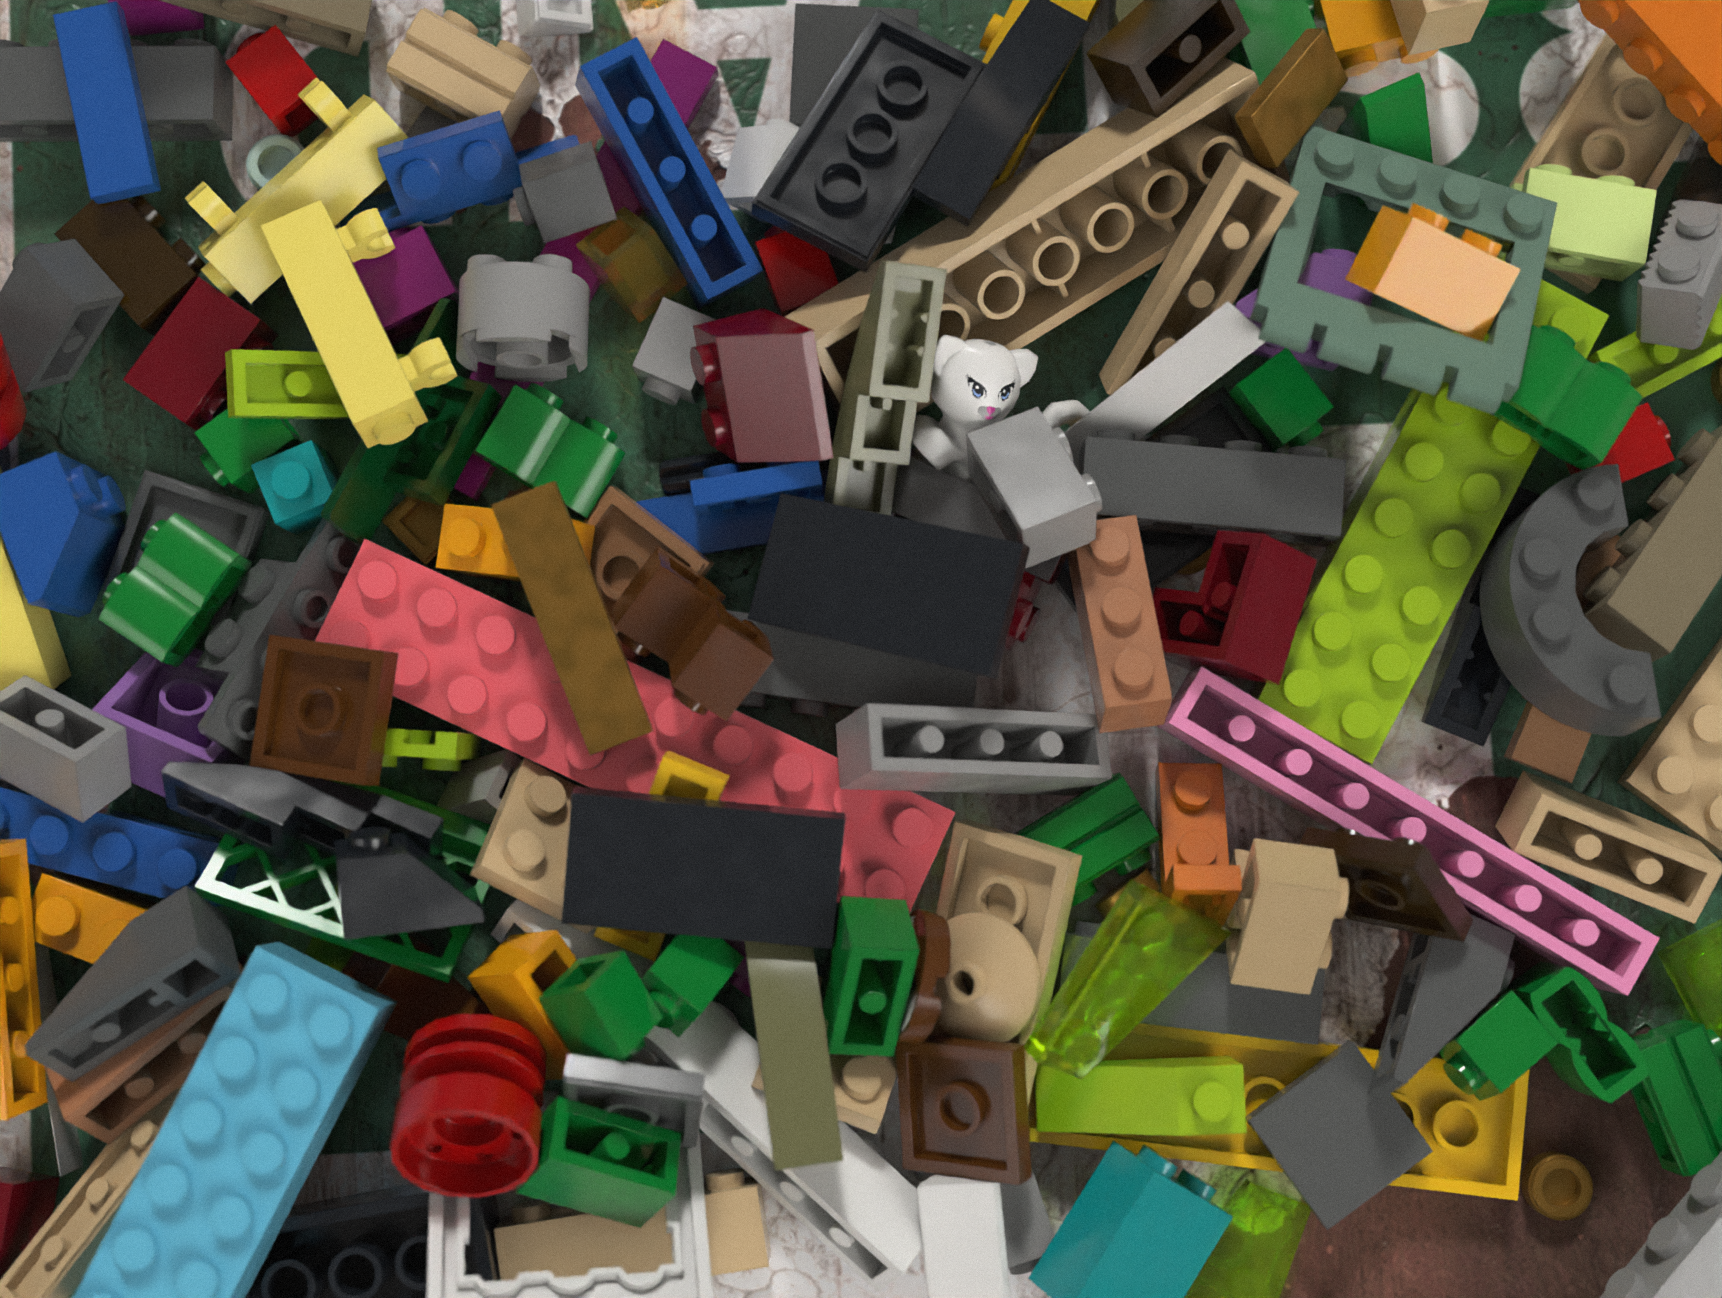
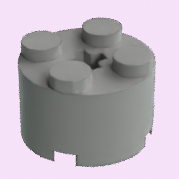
M487 254L470 257L468 259L467 272L459 280L456 346L458 362L474 372H477L478 361L495 366V378L520 382H545L564 379L567 376V366L576 364L580 373L586 369L588 363L590 300L588 284L581 277L572 273V261L559 255H540L533 259V263L507 262L501 257Z

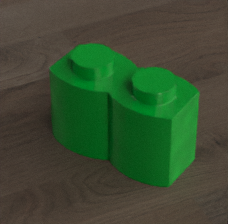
M1532 325L1519 388L1509 402L1501 400L1497 411L1492 415L1513 428L1529 434L1531 438L1547 451L1579 469L1585 470L1600 464L1643 397L1630 385L1631 379L1625 371L1608 362L1597 361L1592 363L1587 361L1574 349L1576 346L1575 341L1564 331L1549 325H1542L1540 328Z
M531 382L526 390L514 385L510 388L472 453L530 489L556 481L568 512L580 519H587L626 454L614 445L618 435L590 417L586 416L581 424L570 419L559 411L564 401L536 383Z
M175 512L167 521L164 519L159 520L147 531L141 542L140 548L143 554L138 565L129 574L127 572L121 573L109 584L103 594L102 603L105 606L99 620L162 663L178 667L200 642L215 614L235 593L252 562L191 520Z
M1540 961L1506 988L1505 993L1513 991L1557 1040L1558 1044L1546 1056L1555 1073L1572 1089L1599 1100L1613 1103L1648 1077L1645 1059L1639 1047L1623 1029L1608 1022L1607 1012L1601 996L1592 983L1578 971L1568 966Z

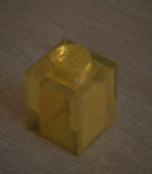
M623 206L616 212V220L601 224L575 246L610 298L640 323L651 313L657 312L663 297L670 300L673 295L688 283L654 229Z

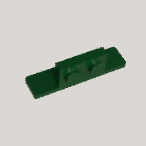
M447 298L439 299L411 351L423 342L440 337L458 376L443 385L422 388L415 392L428 422L415 427V431L406 439L390 445L379 443L370 448L361 439L321 511V516L324 520L355 543L362 545L364 539L371 540L396 493L443 507L502 399V396L490 384L461 377L465 367L456 358L458 304L454 300Z

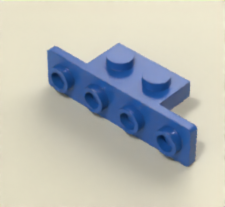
M499 110L378 147V159L391 191L365 198L340 221V227L347 225L349 220L355 215L372 208H377L389 233L417 222L425 224L439 223L453 216L456 210L479 203L487 206L501 204L514 196L512 189L522 186L519 170L520 164L580 145L576 135H570L515 152Z
M818 461L766 462L767 468L744 472L741 471L740 464L717 465L704 469L703 479L691 480V492L641 500L637 501V503L703 555L762 546L768 543L780 494L823 502L828 469L820 470Z

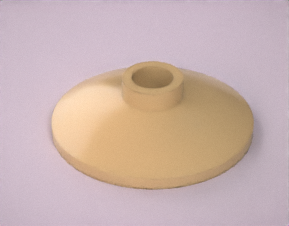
M972 912L949 919L947 923L949 924L951 937L949 973H946V979L938 978L934 996L942 997L940 1002L942 1007L937 1022L955 1038L1006 1042L1025 1029L1033 1018L1039 1003L1041 976L1034 951L1024 935L1015 926L996 915ZM965 972L969 973L974 980V990L972 993L966 987L964 980Z

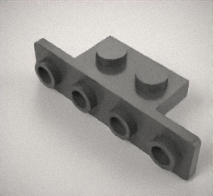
M322 518L296 563L260 559L258 564L244 575L238 587L239 595L225 618L218 622L209 632L205 641V651L195 665L213 679L224 681L198 724V731L238 758L250 761L269 634L315 641L361 544L351 541Z

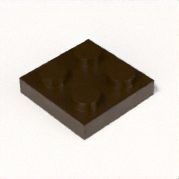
M1311 827L1306 828L1299 842L1300 845L1334 849L1339 877L1346 878L1349 885L1348 904L1345 912L1348 920L1459 942L1465 941L1473 919L1457 896L1453 886L1449 884L1432 858L1430 851L1424 845L1406 837H1396L1393 840L1368 837L1348 828H1337L1335 831Z

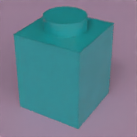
M310 440L251 465L276 525L295 535L319 525L322 520L321 511L340 478L329 452Z

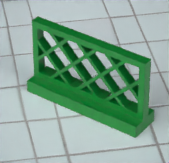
M329 780L375 792L444 818L443 849L438 860L453 871L471 874L491 824L380 786H364ZM225 834L195 886L196 893L209 901L449 983L476 923L445 927L450 941L441 959L415 950L408 936L410 932L344 940L340 901L328 876L329 873L337 871L336 857L331 856L321 860L317 849L304 842L302 843L311 864L275 876L266 856L267 852L248 843L241 845V840ZM253 857H257L266 878L265 881L243 889L220 882L228 866ZM316 878L319 879L327 897V903L306 911L288 906L282 893L283 890ZM478 879L475 888L483 909L493 886ZM269 895H273L275 901L270 900V899H267V898H264V897H267V896H269ZM335 916L337 922L328 920V918ZM398 938L400 944L391 942L390 940Z

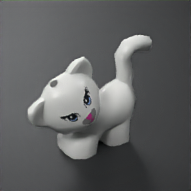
M944 334L937 340L931 385L932 399L942 411L943 416L937 422L930 416L916 415L912 443L938 471H945L974 484L968 472L966 434L999 422L1007 416L1016 404L1020 395V387L1029 382L1036 371L1038 356L1029 349L1008 350L1001 344L989 340L970 339L964 341L958 337ZM1072 399L1050 403L1043 411V415L1051 428L1054 429L1067 423L1072 427L1090 411L1079 401Z

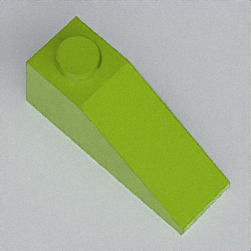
M1228 1055L1037 1063L1034 1077L1037 1132L1163 1136L1247 1133L1243 1064Z

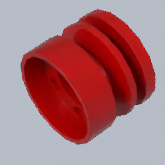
M459 1014L436 1019L415 1032L405 1049L404 1072L401 1075L400 1081L401 1100L396 1107L391 1139V1161L404 1178L424 1190L450 1197L472 1198L505 1193L527 1181L538 1166L542 1117L540 1109L543 1107L547 1052L538 1037L518 1023L493 1015Z

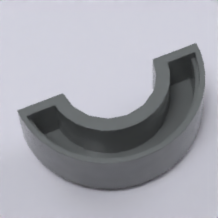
M1618 464L1597 466L1572 474L1556 483L1518 514L1503 529L1488 554L1483 568L1479 599L1481 620L1490 650L1497 664L1517 691L1531 704L1553 719L1581 731L1605 736H1627L1661 718L1650 653L1624 649L1601 636L1584 616L1575 592L1576 566L1582 554L1595 551L1628 527Z

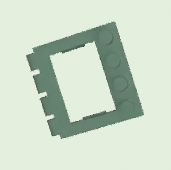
M1311 126L1301 139L1289 184L1299 191V194L1273 236L1249 318L1250 320L1262 323L1258 339L1303 354L1307 349L1310 339L1320 342L1316 358L1366 374H1370L1375 361L1378 360L1384 362L1381 379L1431 395L1437 393L1441 382L1444 381L1450 383L1447 400L1494 414L1501 400L1509 402L1519 388L1557 202ZM1341 193L1355 195L1366 203L1369 210L1379 212L1383 205L1399 212L1407 213L1412 203H1415L1448 218L1450 221L1444 232L1454 237L1460 236L1467 229L1502 245L1501 251L1506 253L1505 262L1521 270L1487 332V343L1298 283L1299 276L1306 267L1320 216H1317V211L1322 195L1331 198Z

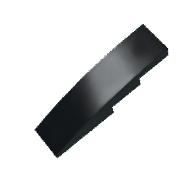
M1030 0L1004 37L944 132L912 186L911 195L968 227L995 179L998 180L1024 134H1028L1089 29L1090 23L1049 0Z
M1518 487L1465 588L1421 720L1423 723L1483 747L1511 682L1497 664L1484 633L1479 601L1480 583L1486 559L1495 540L1518 514L1541 496L1522 487Z
M169 761L161 771L168 808L283 860L286 859L298 840L335 856L334 840L349 839L348 835L350 832L367 827H384L389 829L391 834L404 833L437 859L442 854L444 818L375 792L317 777L244 765Z

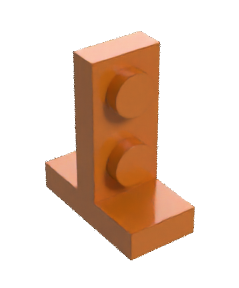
M1158 762L1155 770L1158 834L1160 837L1161 894L1154 908L1155 930L1179 934L1219 935L1242 892L1240 865H1229L1222 764Z

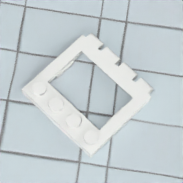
M558 1090L544 1091L543 1107L540 1109L542 1113L557 1098ZM699 1134L696 1147H680L676 1195L665 1205L667 1234L671 1233L673 1264H662L656 1272L625 1273L621 1267L592 1268L586 1276L555 1277L551 1271L519 1273L515 1280L484 1282L480 1275L464 1276L466 1269L464 1245L469 1244L470 1197H450L429 1191L427 1298H713Z

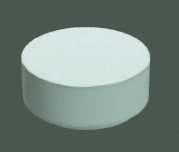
M273 134L260 139L250 149L246 160V170L250 181L260 190L303 151L304 147L296 139L283 134Z

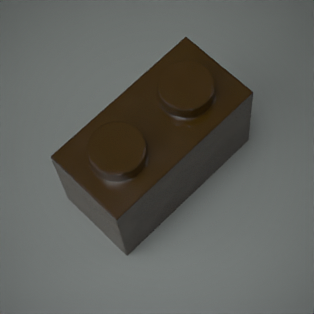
M1143 0L1086 54L1115 104L1158 117L1247 36L1250 30L1235 0Z
M143 195L99 205L92 200L54 234L60 241L76 239L123 292L124 297L119 305L138 326L152 336H155L196 279L200 277L206 281L200 274L202 272L201 268L206 265V262L181 237L174 244L165 237L159 228L167 220Z

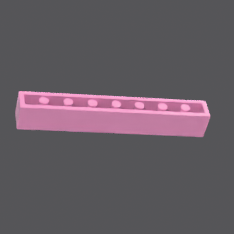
M1203 667L1188 672L1171 702L1164 725H1157L1158 728L1215 762L1222 764L1225 768L1331 831H1335L1337 828H1348L1368 837L1386 840L1406 837L1421 843L1430 851L1432 858L1449 884L1453 886L1457 896L1469 913L1514 933V940L1557 965L1568 966L1578 971L1598 990L1628 996L1660 939Z

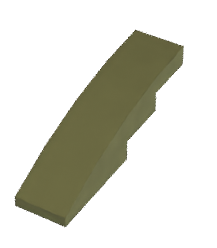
M885 260L880 261L862 317L844 386L832 445L834 458H831L829 462L823 502L891 516L898 464L909 465L917 402L929 403L947 269Z
M744 941L774 1170L843 1161L813 947Z

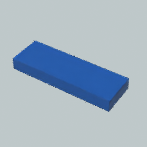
M114 1L53 15L90 198L99 205L161 191L124 10Z

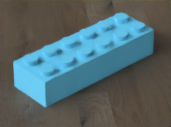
M280 941L256 946L73 1298H246L398 1001Z

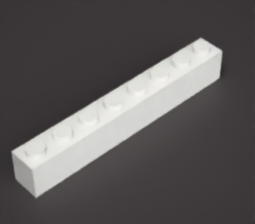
M519 899L508 907L491 933L502 944L510 935L557 930L576 959L624 950L640 979L655 962L594 937L597 927L586 934L568 924H563L562 921ZM713 1001L709 1003L703 1013L679 1038L668 1029L655 1025L644 1037V1048L636 1056L628 1060V1062L705 1074L699 1128L873 1290L877 1292L902 1276L923 1248L917 1196L919 1185L912 1180L905 1179L882 1158L881 1151L870 1139L856 1134L845 1122L840 1120L838 1122L843 1161L775 1171L764 1091L751 1087L760 1064L757 1041L739 1026L735 1015L727 1007Z

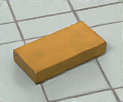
M1324 28L1306 29L1234 116L1260 167L1278 168L1348 81Z

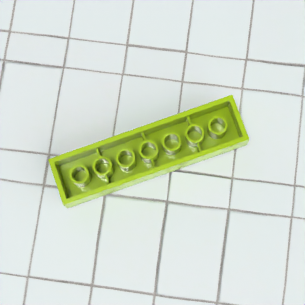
M1497 256V258L1505 261V259L1501 258L1500 256ZM1541 279L1532 325L1539 328L1542 325H1549L1564 331L1575 341L1576 346L1574 349L1586 359L1609 315ZM1444 327V330L1457 333L1447 327ZM1488 334L1485 335L1482 342L1487 343ZM1444 381L1441 382L1435 395L1411 388L1342 517L1341 536L1326 547L1314 569L1280 684L1254 681L1248 693L1367 765L1373 764L1541 446L1529 434L1513 428L1490 413L1447 400L1450 383Z

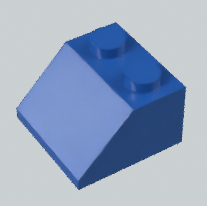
M57 451L0 474V533L27 603L79 618L91 612L107 577L125 527L120 512L126 509V505L118 485L111 476H105L86 464L75 461Z

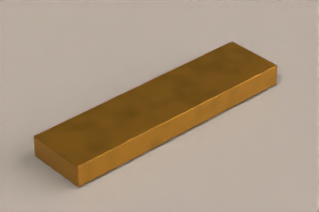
M550 482L492 504L495 517L589 754L593 755L652 732L653 727L557 482Z

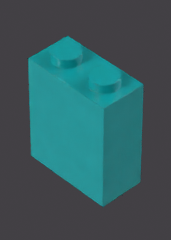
M1113 1141L1028 1278L1050 1298H1184L1233 1216L1211 1201L1217 1190L1197 1175L1183 1168L1178 1177H1175L1173 1175L1178 1167L1148 1146L1143 1145L1139 1153L1135 1154Z

